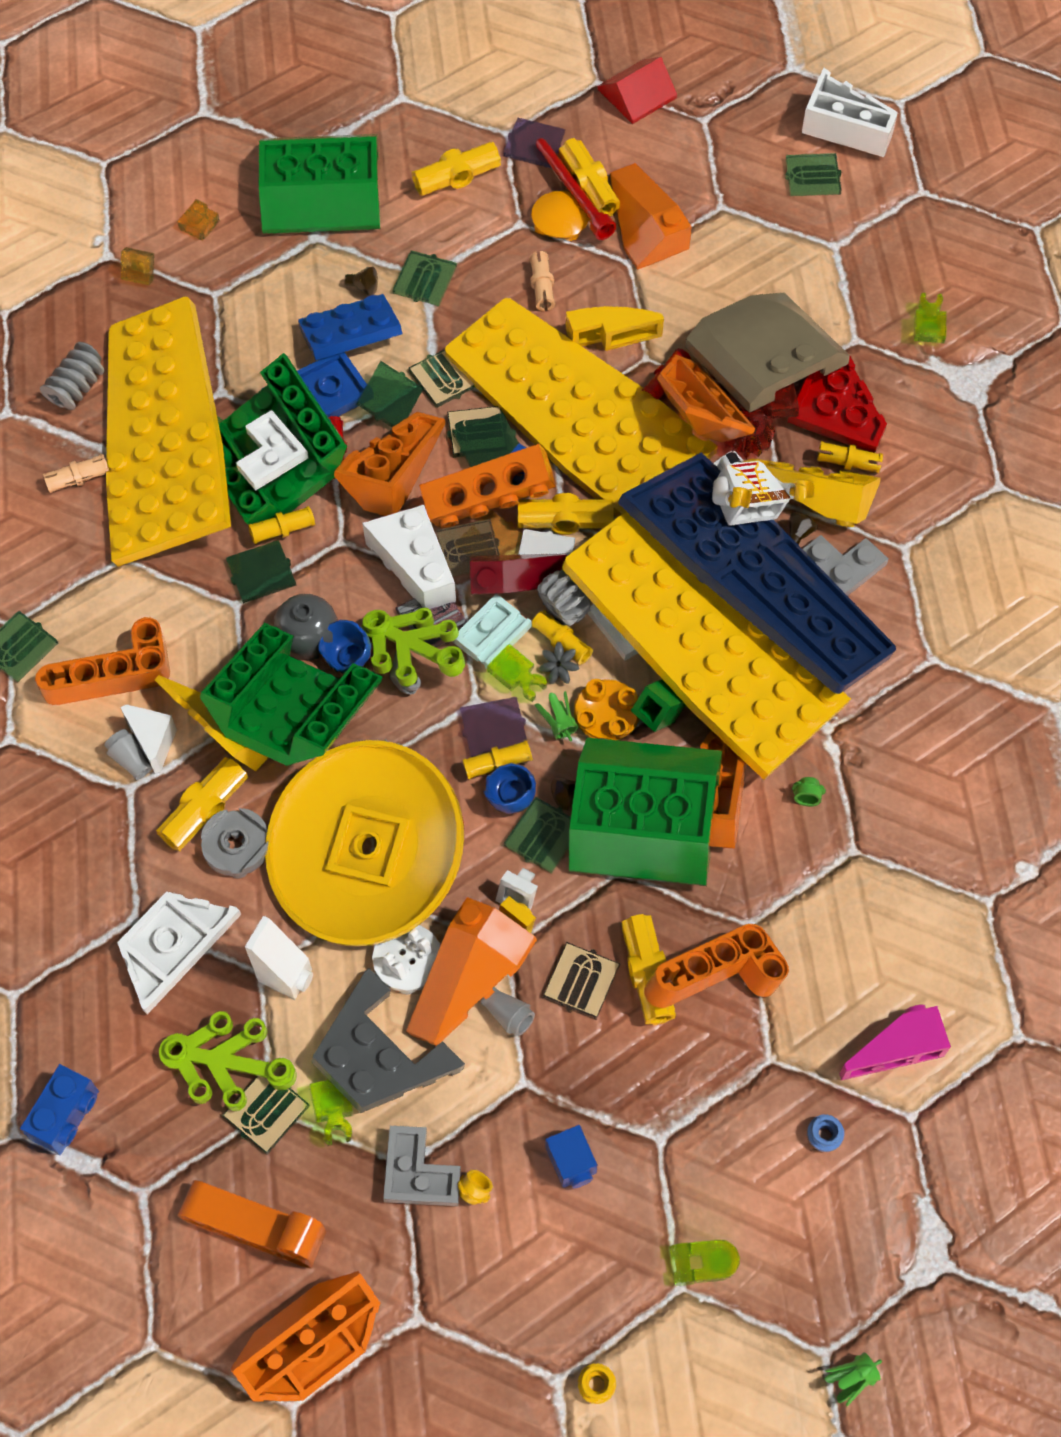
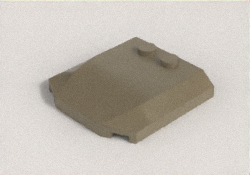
M785 293L750 295L703 317L686 338L685 346L749 413L774 401L776 391L819 370L825 376L848 365L850 355Z

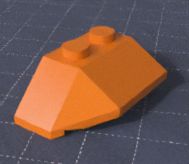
M675 355L659 374L657 380L670 402L678 410L679 418L693 428L691 432L697 438L703 441L711 439L722 443L751 435L756 428L698 362Z
M359 1271L318 1283L253 1333L231 1367V1371L253 1402L264 1400L303 1401L366 1352L375 1316L380 1307V1301Z

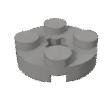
M238 808L239 811L233 810L228 812L223 810L216 813L206 822L201 833V849L207 864L216 872L236 879L245 877L263 864L269 843H266L267 827L263 819L255 812L243 808ZM239 836L244 837L241 847L229 848L230 843L228 839L230 837L235 839Z

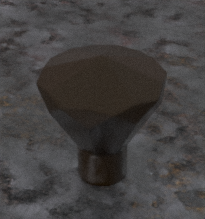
M366 267L357 274H346L345 285L357 287L368 296L374 295L378 287L377 271L374 267Z
M791 512L789 517V536L799 545L803 538L818 529V525L808 515Z
M557 778L551 782L552 796L560 808L568 810L573 805L576 781Z

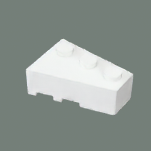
M823 68L805 110L802 133L884 157L893 135L898 112L870 95L862 96L852 90V84L847 81L842 84L830 76V71Z
M424 505L362 523L365 544L371 551L374 550L383 560L386 568L389 571L392 570L400 579L401 585L423 608L433 610L440 608L444 604L456 603L455 582Z

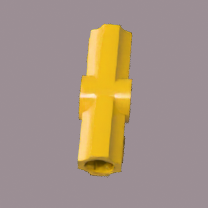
M575 138L566 140L563 146L559 148V157L598 211L608 214L610 217L613 216L614 212L620 208V201L608 184L603 164L600 161L594 162L581 140H576Z
M488 142L461 152L459 149H450L441 155L438 162L412 171V180L419 196L429 194L449 185L459 189L467 186L475 175L501 166V158L494 142Z
M559 493L553 496L552 499L518 500V528H552L555 533L569 535L576 533L580 528H604L614 521L613 499H579L578 496L572 493Z
M224 757L201 783L195 782L186 789L180 799L178 808L156 830L157 834L172 849L180 852L213 815L224 810L226 801L248 778L247 773L233 759Z
M639 914L623 920L621 924L625 945L629 954L627 962L633 988H637L645 1024H663L675 1019L674 1004L666 1008H658L651 1005L644 995V988L657 967L666 962V957L663 950L660 951L651 915Z

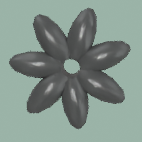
M561 642L556 643L554 653L549 650H543V655L549 662L541 665L539 670L541 672H550L549 684H554L559 676L564 683L569 684L570 677L568 671L579 670L577 664L569 662L574 657L576 650L570 649L564 653Z

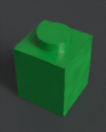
M661 679L644 688L632 707L631 712L656 732L674 724L686 705Z

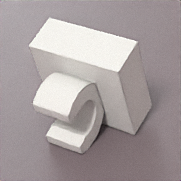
M522 868L518 875L507 870L500 880L495 901L502 903L510 896L516 902L523 903L531 909L538 887L531 883L535 874L525 868Z

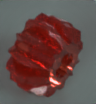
M737 406L756 429L751 435L725 441V448H732V452L735 451L737 454L740 452L744 453L745 459L749 457L750 453L759 458L762 450L768 451L771 447L772 438L775 435V429L772 426V416H764L763 408L749 413L747 410Z

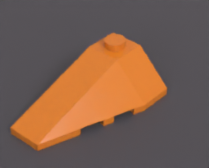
M636 163L610 172L609 177L612 190L620 201V208L617 210L623 249L637 270L689 250L691 224L679 206Z
M466 897L448 926L406 1032L434 1046L439 1045L468 1017V1011L482 998L487 1000L494 993L492 988L507 974L511 977L520 969L537 941L536 937L495 907Z

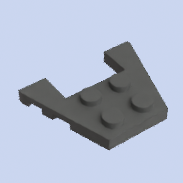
M370 968L361 977L312 1057V1063L360 1113L402 1097L405 1092L423 1086L424 1088L436 1083L437 1079L451 1074L453 1076L464 1069L465 1065L443 1041L419 1062L414 1064L367 1016L368 1013L387 999L391 992V989Z

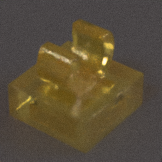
M196 199L177 223L180 230L204 241L219 223L220 219L218 213L208 209L207 204Z
M125 247L121 251V280L150 285L153 282L154 253Z

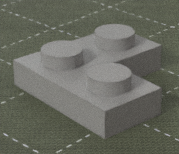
M822 535L803 548L805 553L847 596L884 568L889 559L867 538L845 555H842Z
M390 1125L384 1202L458 1206L459 1189L457 1184L460 1181L461 1166L425 1164L426 1127Z

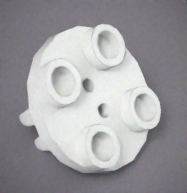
M418 925L410 932L396 939L376 944L372 955L375 973L389 988L402 994H413L415 991L424 988L439 951L440 943L431 931ZM401 951L406 952L404 955L399 954ZM414 960L415 964L411 965L409 962Z

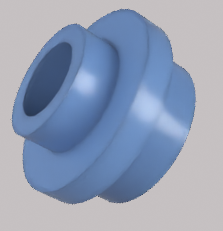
M826 1114L819 1115L810 1122L807 1128V1137L815 1149L822 1152H831L841 1145L844 1139V1128L837 1118ZM823 1128L828 1129L832 1137L828 1140L822 1139L819 1135V1130Z

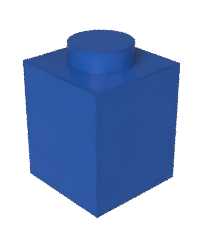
M580 1124L546 1138V1151L563 1188L572 1185L573 1189L579 1188L593 1180L592 1175L597 1173L598 1165Z

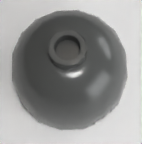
M298 594L290 597L279 606L274 616V627L294 636L290 657L297 660H315L319 658L318 644L322 636L324 642H333L332 632L327 628L329 624L338 621V618L332 606L325 599L313 594Z

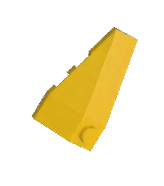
M751 458L743 461L762 462L774 477L784 483L795 484V481L799 479L814 481V496L811 498L806 497L799 502L826 518L835 519L837 525L854 527L855 524L866 519L881 479L879 477L841 470L839 473L825 475L821 468L812 466L800 467L799 471H796L793 464Z
M160 675L156 677L155 681L183 708L189 709L187 713L205 727L204 730L234 758L254 771H257L269 758L226 738L200 698L201 692Z

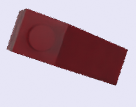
M568 554L471 556V594H499L538 590V585L543 582L545 577L557 570H563L562 566Z

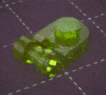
M726 1240L680 1243L669 1246L671 1259H675L676 1272L673 1273L675 1286L730 1279L736 1273L740 1264L738 1250L732 1243ZM700 1256L702 1268L691 1269L690 1257Z

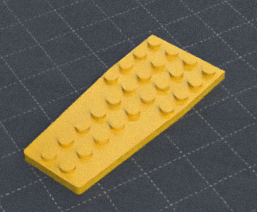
M186 296L117 322L109 328L106 462L109 471L106 472L111 561L118 567L231 527L223 443L196 306Z
M510 298L502 299L445 347L446 357L475 384L473 386L495 407H500V412L534 445L540 444L547 452L548 458L565 475L594 499H613L614 515L616 517L627 512L618 504L623 493L701 452L708 459H711L717 453L718 446L709 439L703 441L693 435L691 432L693 428L688 423L680 419L677 413L659 399L656 400L650 393L641 391L643 387L575 341L573 342L572 339Z
M628 512L621 514L566 557L563 563V571L683 703L763 780L771 775L851 700L844 692L837 694L831 691L711 588L701 583L692 572L680 563Z

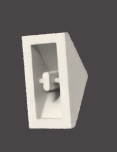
M127 704L120 707L155 774L161 772L177 731L172 715Z

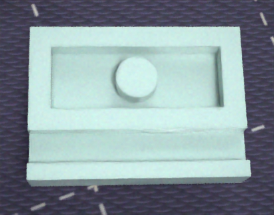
M495 594L459 630V636L453 643L474 660L480 661L489 670L532 627V621L529 618H524L520 611L498 594Z

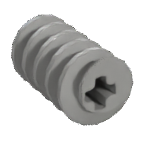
M77 342L74 349L68 352L67 358L60 362V367L55 368L52 376L46 379L45 385L40 386V392L51 403L68 410H74L76 405L73 400L79 402L83 399L80 391L88 393L90 391L88 383L95 384L97 382L95 374L103 375L105 370L100 364L101 356L92 346L84 342Z

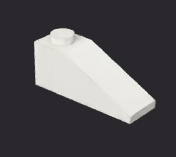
M263 916L245 946L248 957L259 983L295 1000L299 992H305L312 981L313 972H311L312 967L309 958L269 918Z

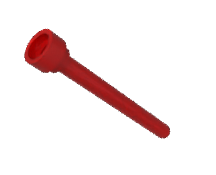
M539 138L536 141L537 149L589 217L590 230L598 240H605L612 236L616 230V223L610 215L598 211L544 138Z

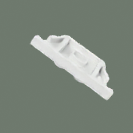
M166 891L117 942L138 995L140 1005L146 1014L163 999L241 916V912L237 907L230 905L229 908L210 904L207 900L198 898L187 899L183 895Z

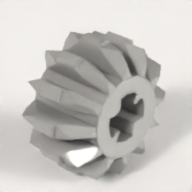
M557 570L553 574H549L538 585V595L542 599L543 605L546 606L555 620L559 621L562 625L571 626L575 622L578 623L590 611V600L563 570Z

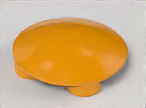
M553 191L541 196L534 203L531 212L536 233L554 238H564L568 241L578 239L580 232L585 229L589 222V217L568 191Z
M590 680L586 687L578 694L574 704V717L577 725L590 738L620 740L634 730L639 721V718L631 712L632 707L638 700L637 692L616 680Z

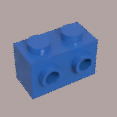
M59 1064L20 1127V1130L29 1140L61 1156L64 1149L75 1138L78 1126L85 1114L89 1113L93 1108L99 1090L89 1078Z

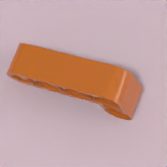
M143 617L133 624L131 628L133 649L42 666L36 673L35 681L44 700L52 705H61L160 686L155 679L158 675L169 679L170 666L166 641L159 622L151 617ZM149 635H154L152 639L143 640ZM152 664H159L156 668L147 669ZM119 670H126L123 674L114 675ZM86 676H93L90 680L81 681Z
M746 924L659 965L644 988V995L651 1005L658 1008H666L739 973L745 984L755 995L768 997L777 990L787 977L789 966L762 927L756 924Z
M193 1180L178 1214L179 1218L195 1226L310 1269L326 1235L322 1222L313 1217L296 1211H292L291 1215L198 1180Z

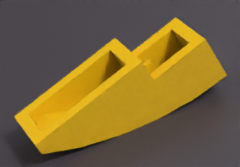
M603 306L583 308L566 312L565 331L573 342L575 341L582 347L602 342L604 350L608 351L662 337L664 317L662 313L630 307Z

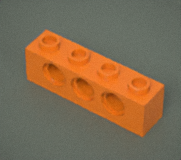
M536 444L420 484L419 486L430 522L444 529L458 525L459 520L467 517H483L489 513L488 510L499 506L500 508L515 506L519 503L518 500L528 496L530 498L542 497L549 493V489L555 488L556 483L547 452L540 444ZM524 472L525 478L523 482L513 485L514 476L517 473ZM494 482L493 492L489 495H483L485 485ZM459 493H464L465 498L463 502L454 506L453 500L455 496Z

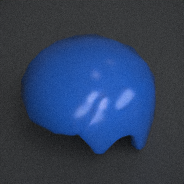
M339 620L329 624L327 629L332 632L333 642H324L322 636L318 644L319 653L333 670L342 674L353 663L363 667L371 655V642L366 632L354 621Z
M510 763L499 766L491 775L486 777V788L483 792L486 799L497 811L507 814L518 813L529 807L536 794V781L533 774L526 767Z

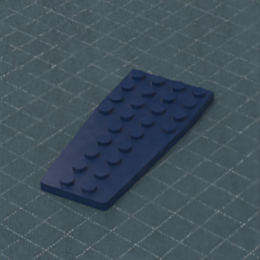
M702 452L622 494L618 504L692 572L701 583L711 588L834 693L840 694L889 660L896 651V646L774 519L728 525L720 505L712 501L713 483L721 471Z

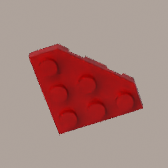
M851 356L848 365L825 376L820 373V370L808 375L789 414L788 423L847 445H855L858 449L876 453L886 430L887 422L882 414L879 415L874 406V398L864 380H860L856 373V365Z

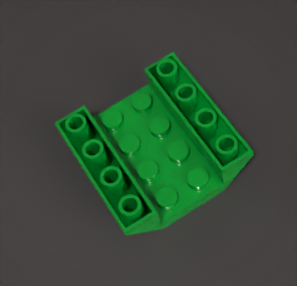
M378 134L262 138L259 141V198L262 233L380 229Z
M285 353L260 372L268 385L226 419L222 420L217 416L224 450L228 496L246 524H254L274 518V514L279 512L286 514L295 510L335 478L334 471L341 465L347 448L346 443ZM272 410L307 450L308 459L255 491L238 471L236 462L259 449L257 444L247 434L245 426Z
M264 623L204 688L200 698L224 736L236 743L286 766L322 756L378 687L383 676L353 663L344 675L338 679L303 661L290 657L294 636Z
M586 738L578 761L570 820L569 871L707 887L711 854L709 844L716 785L719 786L722 751Z

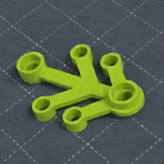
M420 608L415 612L393 617L383 610H372L364 616L361 628L366 632L369 639L373 641L374 655L371 658V663L374 671L378 674H385L393 667L391 657L386 652V638L396 643L398 660L396 677L401 686L408 687L415 684L418 679L416 670L412 665L410 650L438 664L440 671L449 677H455L462 673L465 667V659L460 648L448 646L440 650L423 641L440 637L444 642L454 641L459 636L456 623L453 620H444L439 624L433 625L434 618L431 610L428 608ZM414 624L418 628L408 631L398 629Z
M219 1011L211 1016L208 1025L189 1036L180 1033L172 1034L163 1040L159 1048V1057L162 1063L170 1069L180 1070L189 1086L188 1093L197 1104L208 1102L212 1097V1089L206 1080L200 1079L193 1063L208 1066L224 1094L223 1101L231 1111L242 1110L247 1103V1097L244 1091L235 1085L227 1070L265 1077L270 1085L277 1090L289 1089L297 1078L294 1065L286 1058H277L272 1062L233 1055L251 1043H259L266 1038L267 1028L264 1022L258 1018L248 1020L242 1032L212 1050L199 1048L215 1036H225L231 1032L233 1028L232 1019L228 1013ZM221 1019L227 1020V1024L223 1028L215 1027L217 1021ZM254 1026L262 1027L261 1032L257 1035L249 1034ZM182 1046V1051L178 1055L171 1054L173 1047ZM285 1067L286 1072L282 1076H275V1069ZM198 1087H206L204 1095L200 1097L194 1095ZM233 1094H240L241 1099L238 1103H229V1099Z

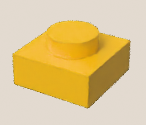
M508 896L500 904L499 911L532 933L536 917L532 915L531 910L526 905L518 903Z

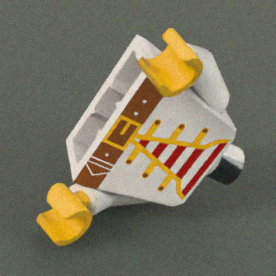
M731 452L720 459L719 463L723 469L713 483L712 501L720 505L728 525L773 520L779 517L790 499L802 501L806 497H813L815 483L809 479L796 480L795 484L781 482L772 475L762 462L751 461L741 463L737 454Z

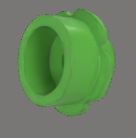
M803 777L792 786L795 802L803 806L819 805L822 795L826 793L825 787L820 785L819 780L813 777Z

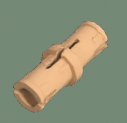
M540 251L541 262H538L537 252H534L530 255L529 260L533 274L530 281L531 287L535 290L536 308L539 311H545L544 301L546 300L549 311L555 307L552 291L554 277L549 271V257L546 252Z
M101 454L78 463L76 461L69 462V466L44 473L43 476L49 492L52 493L75 484L78 486L84 485V481L105 475L109 468L104 455Z

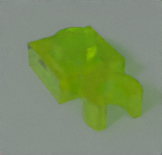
M921 293L918 303L919 309H916L914 316V341L945 342L947 311H940L943 303L942 294L937 295L935 303H930L926 300V293Z
M510 644L487 666V672L510 691H513L519 685L522 688L524 697L529 701L533 702L536 699V693L529 688L531 685H538L543 690L547 688L545 677L540 674H531L530 672L533 670L534 664Z
M329 1080L310 1083L309 1090L316 1123L327 1121L324 1128V1141L327 1146L332 1145L331 1133L334 1130L343 1131L346 1142H350L352 1127L343 1118L352 1116L351 1102Z

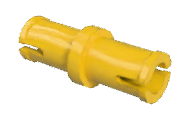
M821 441L819 450L829 451L831 455L817 454V461L819 462L823 461L842 465L846 470L857 468L877 474L880 471L881 465L872 464L868 461L882 462L883 460L882 453L878 454L856 449L855 445L849 444L848 447L825 443L824 441Z
M306 506L303 509L286 514L279 512L274 514V518L248 524V529L254 544L280 535L282 538L288 537L290 532L315 526V519L311 508Z
M545 610L543 612L540 611L534 617L532 627L551 640V645L554 648L557 642H561L564 652L570 649L576 650L573 659L577 664L581 665L588 661L593 653V649L573 634V629L568 625H561Z
M525 740L500 749L495 746L491 748L490 752L462 759L469 780L476 776L494 772L499 766L533 761L528 741Z

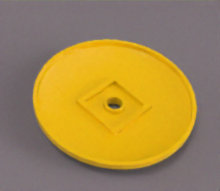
M365 740L330 749L324 755L313 759L294 776L274 807L266 835V843H269L265 860L269 882L274 895L288 916L304 930L318 938L345 946H370L396 939L420 925L436 910L456 878L463 854L464 824L455 792L446 777L435 765L424 756L403 745L381 740ZM375 837L377 842L375 850L370 854H364L362 851L364 841L367 838Z

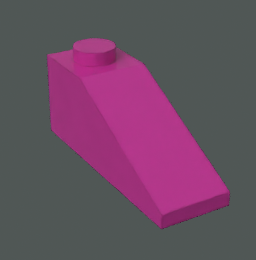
M921 1004L907 1008L904 1014L898 1017L843 1065L839 1073L841 1081L945 1057L951 1045L938 1006L926 1008L925 1005Z

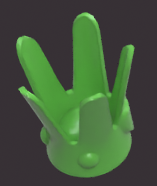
M566 691L564 692L566 708L563 702L558 700L556 694L550 693L549 701L556 720L540 704H535V707L551 726L555 739L568 737L569 741H572L570 735L576 732L579 726L571 716Z
M863 1352L861 1355L855 1356V1360L826 1369V1372L832 1373L828 1374L824 1380L828 1383L840 1380L838 1387L844 1389L837 1396L838 1403H843L847 1400L846 1406H848L866 1386H873L877 1381H880L881 1377L876 1366L882 1363V1360L879 1359L873 1362Z

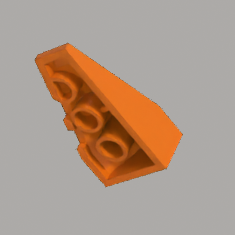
M421 412L414 413L393 426L392 433L382 439L375 437L369 441L370 446L361 452L355 450L348 454L341 465L334 471V477L365 511L381 516L397 513L407 501L445 426V419Z
M711 730L700 745V749L722 751L719 786L716 785L709 846L735 849L746 763Z

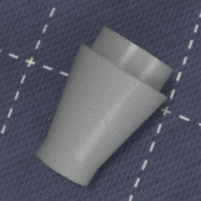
M122 729L105 742V747L108 750L107 755L132 774L136 780L143 778L152 770L134 733H129L126 729Z
M495 987L492 988L494 993L487 1000L482 998L481 1004L490 1011L508 1034L522 1035L530 1027L535 1017V1013L530 1010V1004L507 995Z

